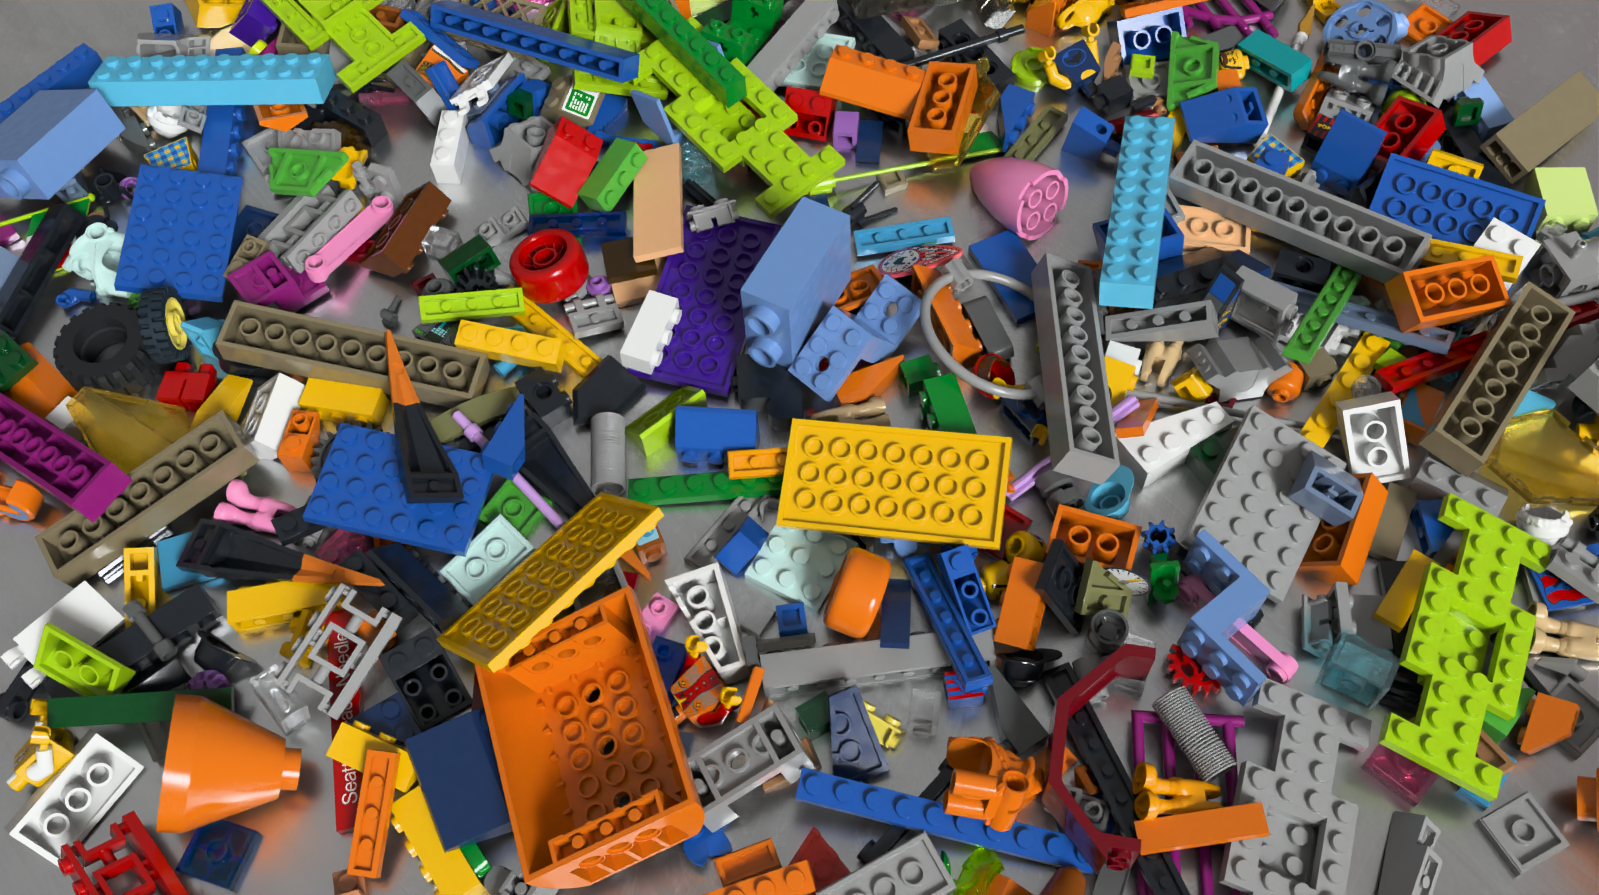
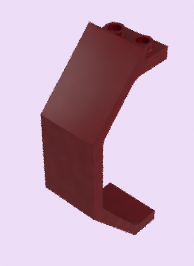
M1128 643L1122 645L1057 698L1050 719L1044 788L1041 801L1097 875L1104 864L1107 865L1108 869L1114 871L1130 869L1141 852V839L1107 834L1097 830L1062 781L1067 722L1069 718L1114 679L1128 678L1145 681L1155 661L1156 648Z

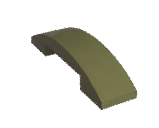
M516 387L493 391L449 409L430 420V423L441 444L444 445L464 434V430L452 418L456 411L460 410L472 423H476L481 427L501 417L504 419L509 404L512 401L515 402L520 394Z

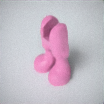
M233 479L229 483L226 492L229 503H219L214 512V520L223 521L233 526L244 525L255 532L263 531L277 534L271 520L297 508L288 503L275 500L273 497H256L250 494L248 485L243 480ZM237 507L256 510L257 512L248 513L238 509Z

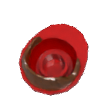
M987 353L979 357L971 368L973 374L989 382H992L994 378H1000L1006 384L1015 385L1014 371L1009 363L998 354ZM974 387L981 395L994 400L1003 398L995 399L992 394Z

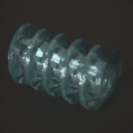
M684 135L681 140L683 178L685 180L691 179L698 185L706 184L713 177L712 161Z

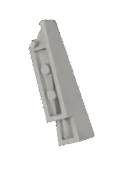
M1400 811L1393 812L1378 895L1433 894L1443 860L1433 851L1441 830L1426 815Z

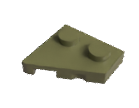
M1086 558L1074 611L1081 615L1094 616L1101 610L1112 609L1120 612L1127 619L1133 591L1125 584L1120 583L1118 578L1102 568L1096 560Z

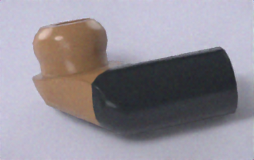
M1148 95L1132 102L1135 113L1148 108L1158 112L1159 116H1163L1168 111L1166 101L1155 95Z

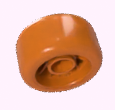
M859 547L850 548L839 572L837 571L833 580L823 615L824 624L832 630L853 638L865 637L873 624L891 574V562L887 558Z

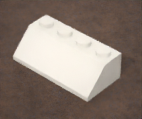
M89 729L75 745L74 756L42 787L35 791L4 828L9 835L59 867L57 860L61 858V846L68 843L72 847L73 842L77 840L82 842L142 771L144 766Z

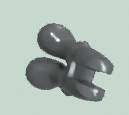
M1326 55L1323 63L1340 68L1339 73L1319 71L1318 78L1343 89L1347 93L1360 92L1368 96L1372 104L1381 106L1388 85L1385 84H1388L1392 77L1396 61L1387 60L1381 66L1368 65L1359 58L1352 59L1343 56ZM1359 76H1365L1385 84L1365 82L1359 79Z

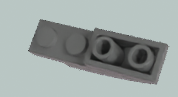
M126 106L111 107L126 128L117 136L122 144L143 158L144 154L158 149L153 138L147 137L151 133L144 122L139 123L135 115L130 116L128 111L124 112V110H127Z

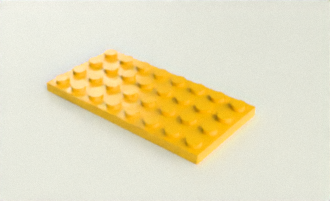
M792 418L776 525L781 528L954 546L968 544L969 547L1000 550L1013 442L1012 437Z
M600 492L436 638L443 648L492 673L504 668L516 652L528 646L532 638L541 629L548 627L553 622V618L557 614L571 606L575 598L583 590L590 588L595 583L597 577L605 570L612 568L616 564L617 559L624 552L632 549L637 544V540L646 532L653 530L664 514L657 506Z

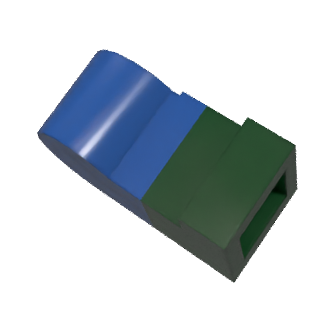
M531 79L507 95L508 113L525 121L532 117L533 110L544 105L546 99L545 82L539 79Z

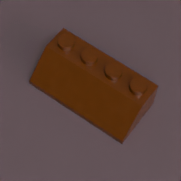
M430 181L407 193L359 265L391 277L401 273H408L414 266L412 261L415 256L421 254L425 249L426 245L424 242L436 232L437 222L441 221L448 214L449 210L447 207L452 200Z

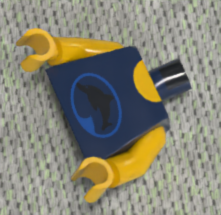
M1091 23L1090 27L1089 25L1082 27L1081 34L1087 38V41L1082 39L1056 53L1055 48L1052 46L1045 47L1044 51L1038 53V60L1045 62L1043 72L1047 75L1049 84L1063 90L1067 95H1072L1079 90H1082L1088 98L1095 95L1097 85L1094 81L1101 71L1097 40L1094 39V36H1097L1100 31L1097 23Z
M994 378L992 381L994 384L1015 389H1024L1026 385H1009L1000 378ZM993 395L995 399L1000 398L999 396ZM1002 398L1000 413L1031 447L1037 442L1043 445L1045 441L1049 440L1046 409L1040 411L1033 400Z

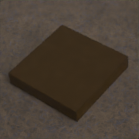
M633 237L600 243L609 284L658 275L655 259L635 262L633 258Z

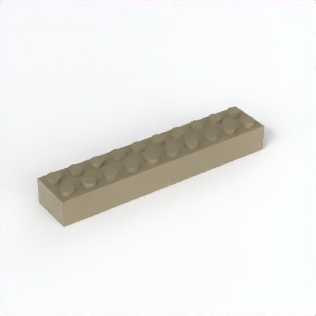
M237 300L233 301L215 343L223 359L309 378L381 388L385 394L391 395L385 343L386 332ZM392 334L410 381L420 401L453 408L482 395L490 371L486 353Z

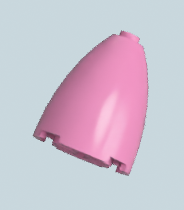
M1001 157L980 161L970 170V182L973 190L986 210L999 223L1026 240H1036L1042 237L1053 227L1050 223L1057 215L1059 209L1064 210L1068 197V181L1059 170L1027 159Z

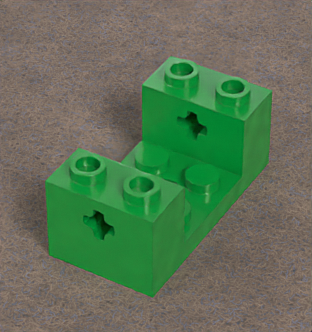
M733 0L731 19L726 24L722 21L711 19L701 30V35L709 41L720 44L723 54L729 62L737 57L747 67L779 31L784 0Z

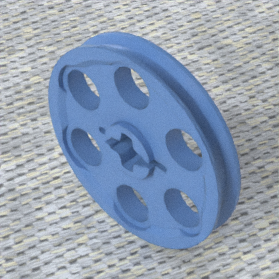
M1357 0L1350 2L1336 10L1326 22L1323 30L1324 45L1328 38L1353 41L1368 39L1373 42L1377 39H1384L1386 44H1394L1398 34L1395 14L1386 4L1380 1ZM1368 8L1371 10L1367 16L1362 17L1358 15V12L1362 9ZM1388 18L1390 20L1386 26L1377 25L1380 19ZM1340 19L1348 20L1347 24L1343 27L1335 26V23ZM1360 30H1364L1360 36H1356ZM1359 47V49L1362 50V54L1360 56L1365 58L1366 51L1363 48Z

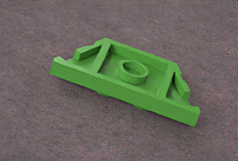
M1177 31L1171 32L1166 104L1168 112L1179 108L1180 102L1200 97L1218 87L1220 52L1218 42L1202 40L1200 37L1192 35L1190 38L1180 36Z
M270 147L268 154L272 157V164L269 165V173L271 174L269 189L275 194L315 197L348 162L350 157L345 152Z

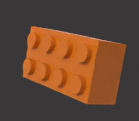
M929 61L907 130L910 151L958 155L978 88L976 64Z
M1494 255L1402 272L1384 284L1401 333L1489 316L1512 304Z

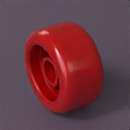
M551 228L537 231L524 238L515 247L510 256L509 269L517 287H522L523 296L536 303L549 304L572 296L583 286L589 274V263L576 236L563 229Z

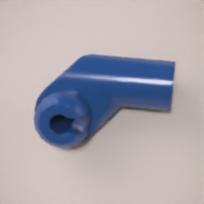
M70 288L58 294L55 302L62 308H71L82 301L94 303L97 299V294L91 290Z

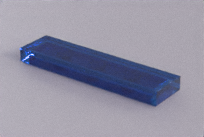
M627 212L529 215L528 236L537 231L551 228L569 231L576 238L626 236Z

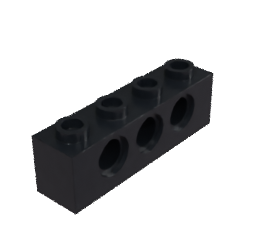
M959 19L939 29L938 40L940 43L938 49L942 50L979 38V36L962 19ZM987 45L948 57L951 63L976 64L978 92L981 96H985L990 103L1000 99L1008 84L1014 85L1015 74Z

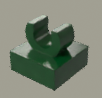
M1457 97L1451 123L1454 126L1479 124L1484 101L1480 97Z

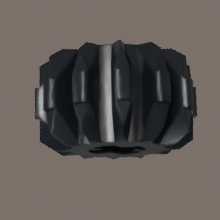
M477 265L473 266V271L464 268L465 275H458L457 281L459 283L455 284V290L459 293L497 290L499 288L498 282L495 281V274H488L489 271L486 266L479 271Z

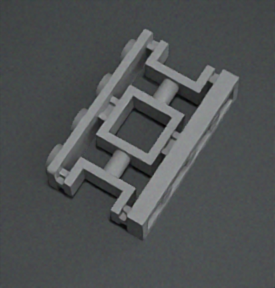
M326 184L315 197L296 196L257 238L270 244L269 250L277 258L280 254H283L280 258L288 268H293L297 273H302L305 270L306 259L317 253L337 235L362 208V204L350 189L343 190L335 198V193ZM314 220V222L304 232L303 230Z
M342 582L338 588L333 585L324 599V601L328 602L322 612L316 611L307 625L311 627L305 638L300 636L291 649L295 654L289 663L283 661L274 675L277 678L275 685L290 694L294 692L301 681L325 695L317 709L336 720L341 718L403 620L402 617L383 606L375 619L351 606L350 604L357 595V591L349 588ZM345 595L346 598L341 608L353 614L348 624L343 629L330 621L325 631H322V626L341 597ZM383 618L386 619V623L366 654H362L361 652L367 642L354 635L362 622L365 621L377 628ZM333 630L358 644L342 670L317 656ZM312 645L313 649L309 653L308 658L319 663L320 667L311 680L296 673L290 683L287 681L309 646ZM350 669L355 670L332 706L328 703L334 693L321 686L329 673L332 671L345 678Z

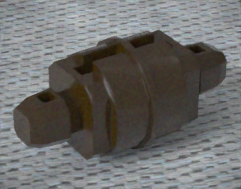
M314 121L312 123L311 130L336 129L341 132L342 148L352 146L355 148V151L367 150L368 156L370 155L371 148L363 142L364 136L351 128L350 125L339 121Z

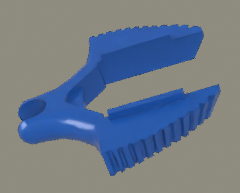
M545 82L547 98L549 91L552 87V83ZM606 93L593 125L588 127L587 131L594 134L595 131L604 132L628 108L627 98ZM543 105L533 110V116L541 115L540 112Z

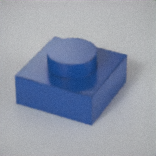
M804 602L776 606L779 636L808 632Z

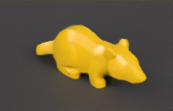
M1078 0L1061 13L1056 20V25L1061 30L1069 29L1072 26L1082 28L1089 25L1090 27L1091 23L1098 22L1102 14H1111L1115 0Z

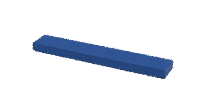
M929 553L903 559L902 566L908 579L911 580V585L964 691L968 692L993 684V676Z

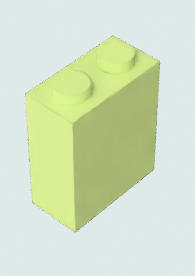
M1535 167L1525 182L1528 195L1546 200L1536 224L1537 230H1589L1599 215L1585 167Z

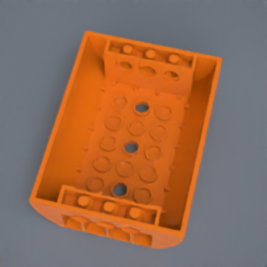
M629 585L541 629L532 638L528 646L516 652L509 659L508 664L495 673L474 664L525 884L551 889L590 886L681 843L700 832L705 819L703 807L637 595ZM599 689V698L595 702L590 703L591 693ZM610 741H614L613 751L608 755H604L605 745ZM625 795H629V804L620 808V799Z

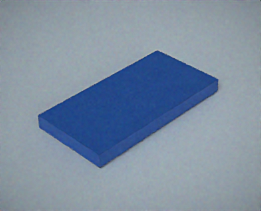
M1006 230L969 245L968 251L980 269L1007 275L1032 288L1031 272L1037 263L1017 234ZM988 281L1016 325L1036 317L1033 301L1007 286Z

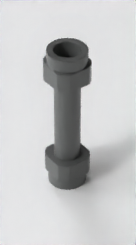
M138 600L128 602L123 607V612L131 623H137L154 645V653L164 662L174 657L177 649L169 638L164 639L146 616L147 612L144 606Z

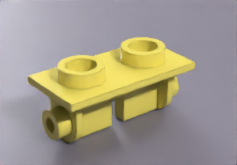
M863 700L879 743L887 749L889 747L895 749L900 738L896 737L897 733L906 732L904 728L900 727L902 722L889 714H885L884 717L874 712L876 707L873 704Z

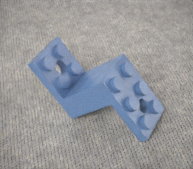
M885 274L857 315L832 306L788 371L825 401L830 402L860 359L877 364L891 357L920 316L922 299L890 275ZM892 303H896L897 313L889 317L886 312L887 307ZM823 358H828L829 367L826 371L821 372L819 370V362Z
M1204 529L1196 535L1184 563L1187 564L1190 572L1199 576L1208 584L1211 592L1217 596L1190 618L1178 643L1188 657L1194 658L1202 666L1203 671L1209 678L1216 680L1225 689L1230 699L1239 702L1244 707L1255 696L1267 676L1228 639L1256 616L1270 590Z

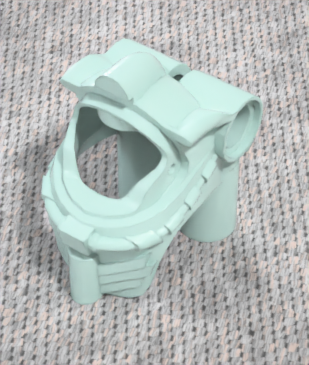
M101 222L89 225L85 233L72 244L62 268L68 272L74 271L87 280L94 279L96 291L100 296L130 298L133 294L132 292L115 291L114 287L125 233L115 232L113 228L107 227Z

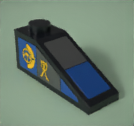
M1225 264L1220 267L1200 301H1212L1217 312L1218 333L1229 324L1245 281Z

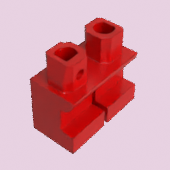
M177 362L174 371L165 372L156 394V399L167 411L188 412L190 410V412H197L218 386L216 382L217 370L214 366L202 363L198 373H194L191 364Z

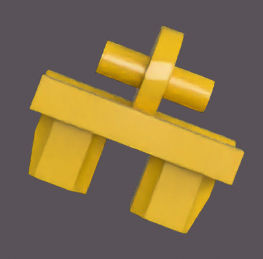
M349 146L340 148L338 151L345 152L350 158L332 177V180L339 181L341 188L353 190L356 187L357 180L353 175L352 164L360 161L364 166L368 157V151H355L354 147Z
M303 609L300 616L292 617L289 624L290 632L294 633L291 642L282 643L279 654L284 658L291 660L295 654L291 651L293 645L300 636L305 638L311 627L307 625L314 615L311 610ZM326 622L324 623V625H323L322 628H321L322 631H324ZM329 638L327 639V641L325 642V644H324L323 646H327V645H328ZM312 645L309 646L299 661V666L310 668L312 659L308 658V655L313 649Z

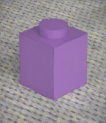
M836 111L833 129V148L856 150L859 132V112Z

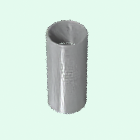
M601 412L591 418L590 489L595 495L604 492L618 496L626 489L625 419L615 412Z
M1185 686L1176 687L1158 698L1152 707L1156 710L1155 712L1161 718L1162 723L1168 728L1167 730L1171 733V736H1173L1174 741L1181 748L1180 750L1183 751L1185 757H1187L1190 765L1196 770L1195 773L1201 778V781L1212 782L1233 769L1237 762L1231 757L1222 740H1219L1220 737H1217L1218 734H1215L1212 725L1206 720L1205 715L1201 712L1194 699H1192Z

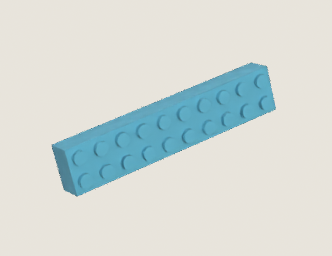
M268 53L264 55L243 54L237 56H229L228 54L207 56L201 54L197 56L176 55L173 57H162L161 55L140 57L134 55L130 57L109 56L105 58L88 81L91 89H97L110 107L324 104L337 78L329 54L310 53L297 55L296 53H289L286 55H274Z
M1139 115L1125 116L1100 277L1099 305L1153 309L1175 118L1142 117Z

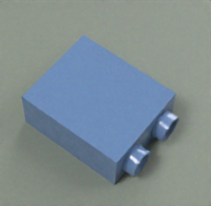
M97 89L39 90L0 124V198L49 200L126 129Z
M802 197L741 288L747 351L750 357L758 364L769 368L779 364L789 369L851 279L850 215Z

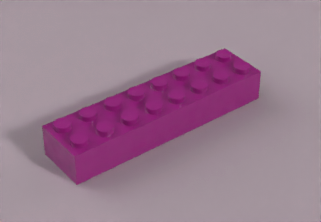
M0 393V461L94 523L133 480L108 459Z

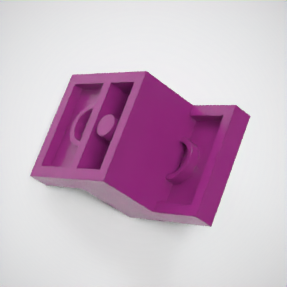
M271 250L227 275L230 283L246 303L266 307L275 302L280 310L293 313L329 292L324 282H312L307 276L306 270L302 273H297L293 268L290 269L286 265L283 266Z

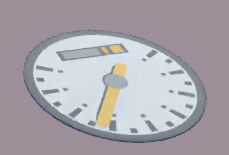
M1118 567L1104 568L1118 578L1120 583L1133 591L1132 596H1143L1151 591V585L1148 580L1133 571Z

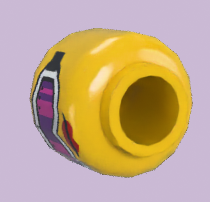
M1028 531L1013 533L1005 544V556L1010 563L1013 562L1014 556L1036 562H1041L1044 559L1046 543L1041 537Z

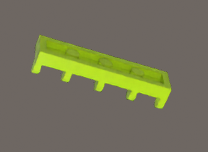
M522 287L418 296L421 324L525 315Z

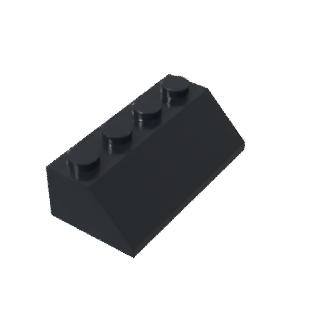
M1210 246L1158 262L1153 309L1200 301L1222 265H1227L1235 273L1239 270L1240 266L1231 253Z
M398 542L372 548L366 552L380 572L440 634L472 607V604L467 599L463 598L460 601L455 596L457 591L448 581L442 583L438 579L440 575L430 564L424 566L420 562L421 556L412 547L407 550Z

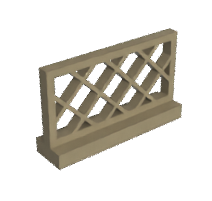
M470 0L461 1L462 4L471 6L469 3ZM481 0L474 4L473 7H484L485 10L490 11L487 4L492 0ZM498 0L500 6L491 11L498 14L503 11L505 16L515 19L522 16L524 21L541 26L547 7L543 4L527 0ZM516 4L519 11L509 16L506 9ZM532 9L538 10L536 18L529 21L526 13ZM446 31V34L453 40L458 42L465 41L466 45L500 54L509 52L512 57L531 62L535 58Z

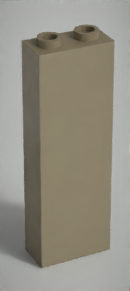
M1579 70L1479 147L1505 178L1513 184L1599 117V92Z

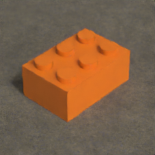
M1059 504L1044 559L1047 557L1052 540L1062 539L1083 568L1086 558H1091L1100 563L1099 565L1102 568L1118 567L1131 571L1142 526Z

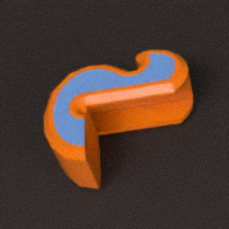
M17 479L13 487L0 484V516L6 515L21 521L33 520L45 500L42 492L34 485L21 479Z

